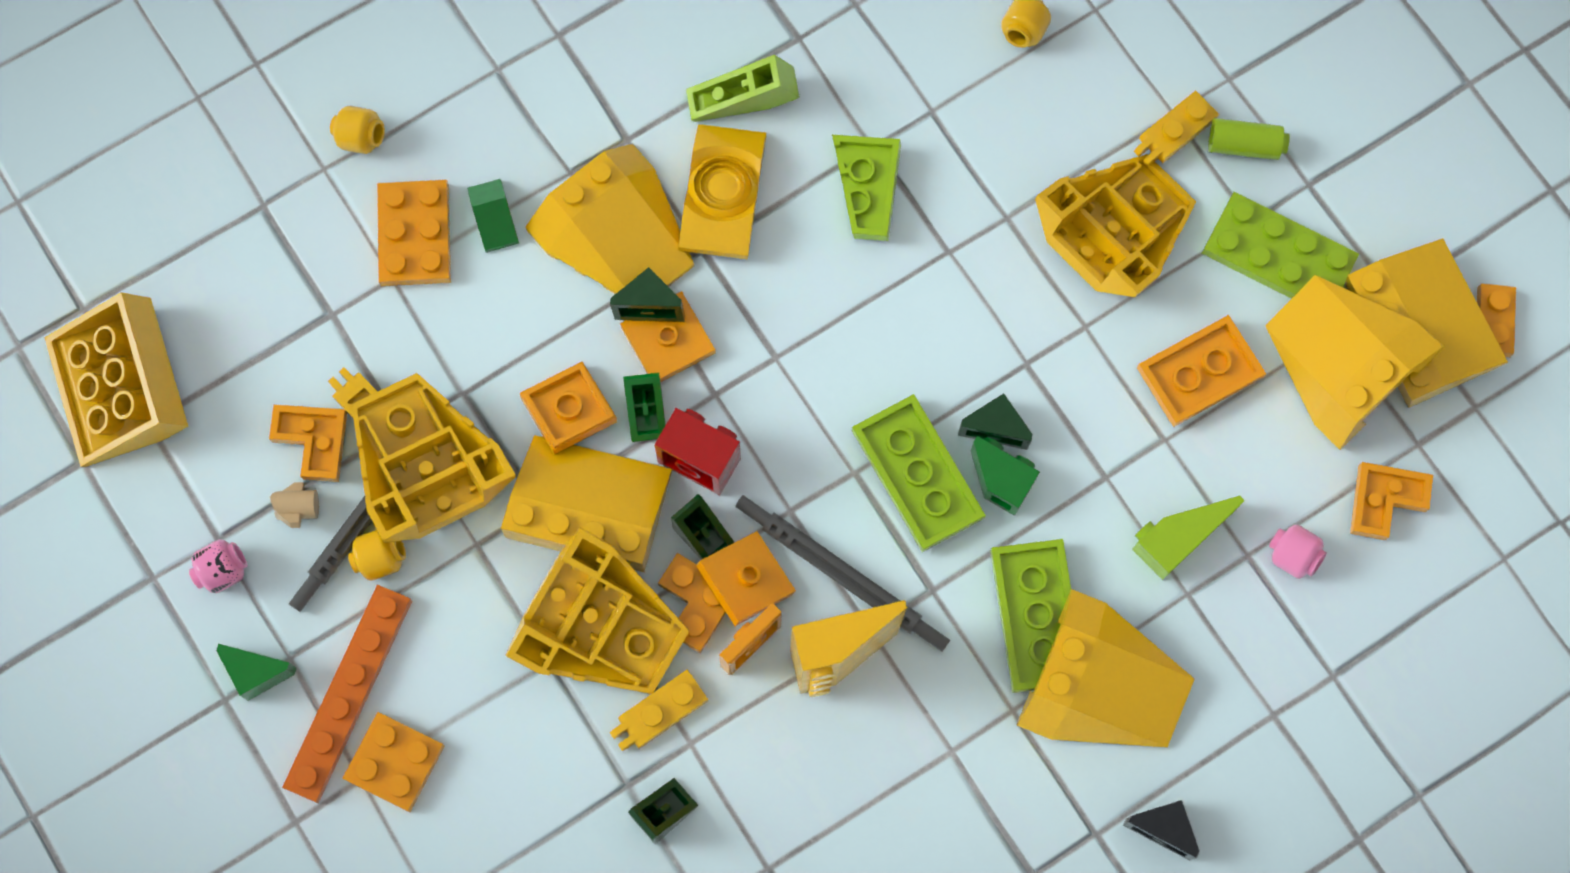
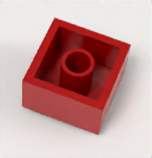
M675 408L654 444L657 462L720 496L741 460L740 441L736 440L737 435L723 426H718L716 429L704 423L705 418L691 409H686L684 412Z

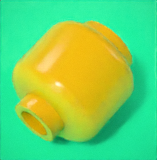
M1014 0L1001 22V28L1006 40L1019 48L1037 45L1051 23V14L1042 0Z
M345 106L332 118L330 133L333 135L334 141L339 148L367 154L381 145L385 127L375 111L356 106Z
M374 530L355 538L352 544V552L349 553L348 558L355 573L360 572L363 577L371 581L398 572L402 566V561L406 559V551L402 541L384 543L378 531Z

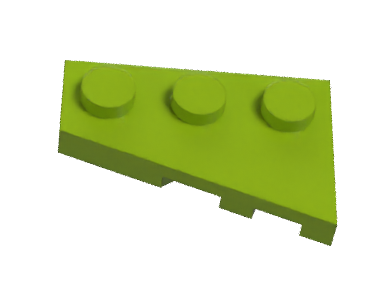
M832 134L854 239L889 241L901 151L900 139Z

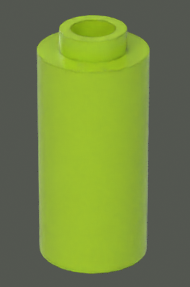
M1213 118L1209 132L1208 151L1211 153L1279 160L1281 154H1286L1288 151L1290 135L1289 133H1284V126Z

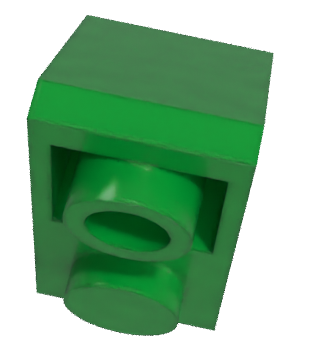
M977 436L970 451L983 497L1015 516L1040 471L1034 469L1035 464L1029 459L1020 455L1013 457L1003 451L1004 447L996 440L988 437L982 439Z

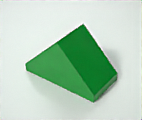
M501 179L468 187L471 206L485 252L519 244Z
M659 373L624 376L623 381L631 441L658 439L666 425Z
M219 643L216 649L238 694L247 701L294 676L297 669L289 662Z

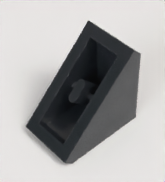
M1182 800L1132 815L1124 821L1123 826L1189 861L1196 859L1200 852Z

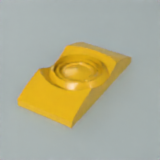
M698 124L683 208L679 251L748 260L766 142L765 132Z

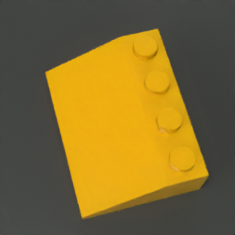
M1443 238L1381 259L1347 275L1345 285L1349 291L1418 322L1444 346L1419 373L1412 372L1398 386L1408 408L1508 363Z
M120 292L44 337L80 467H87L161 442L189 427L151 298Z
M534 435L512 489L501 530L505 538L561 552L576 531L582 528L611 544L634 570L645 573L672 469L577 445H572L554 455L544 437Z
M905 600L792 626L790 653L800 694L808 692L809 697H816L830 693V687L836 686L895 637L899 632L907 609Z

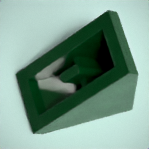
M649 267L610 299V306L615 320L685 322L682 300Z
M1004 393L962 419L958 431V436L976 439L977 436L982 439L988 437L996 440L1001 445L1028 450L1033 435Z
M699 494L671 517L673 530L701 560L735 543Z
M673 778L633 806L628 813L656 845L699 805L679 782Z

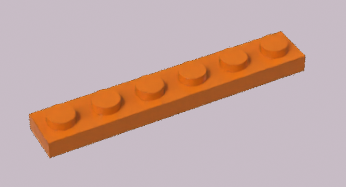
M380 585L376 586L282 788L319 803L410 608L411 598Z

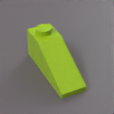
M775 54L686 89L690 116L694 122L768 110L800 98L794 66Z
M1236 496L1163 517L1156 525L1149 521L1135 535L1139 541L1132 550L1163 580L1232 515L1245 500L1241 496Z

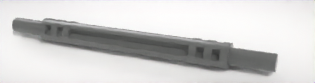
M744 495L736 503L735 507L762 525L764 532L871 607L900 602L898 598L775 512L771 515ZM906 605L907 609L900 627L910 634L913 631L943 652L950 639L921 620L923 616Z
M365 496L309 569V577L289 602V605L297 611L301 612L322 583L325 585L352 549L355 538L362 535L372 522L367 513Z

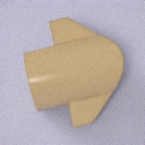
M294 482L283 491H276L270 496L276 519L283 521L290 528H300L301 519L318 518L319 498L317 490H305L303 482Z

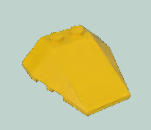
M633 143L600 153L550 192L525 227L527 232L547 255L556 260L563 261L575 268L576 272L583 276L587 275L614 294L618 293L648 267L668 287L694 267L690 253L679 251L680 228L655 168Z
M1148 154L1113 163L1110 168L1096 171V169L1088 170L1084 175L1070 179L1069 176L1059 178L1035 198L1047 243L1095 291L1136 297L1156 281L1196 203L1156 162L1150 166L1143 162Z
M1314 275L1265 325L1314 425L1339 450L1366 425L1363 420L1412 372L1419 373L1444 348L1418 322L1317 275Z
M418 373L351 404L366 509L384 543L420 539L486 506L516 477L500 446L477 429L468 417H464L452 407L450 402Z
M579 528L559 553L525 611L506 652V656L538 674L565 676L572 678V680L583 682L587 680L604 683L611 687L652 694L688 635L689 629L611 544Z
M1071 589L1058 620V623L1061 625L1034 692H1029L1016 725L1051 740L1168 747L1195 679L1107 603Z

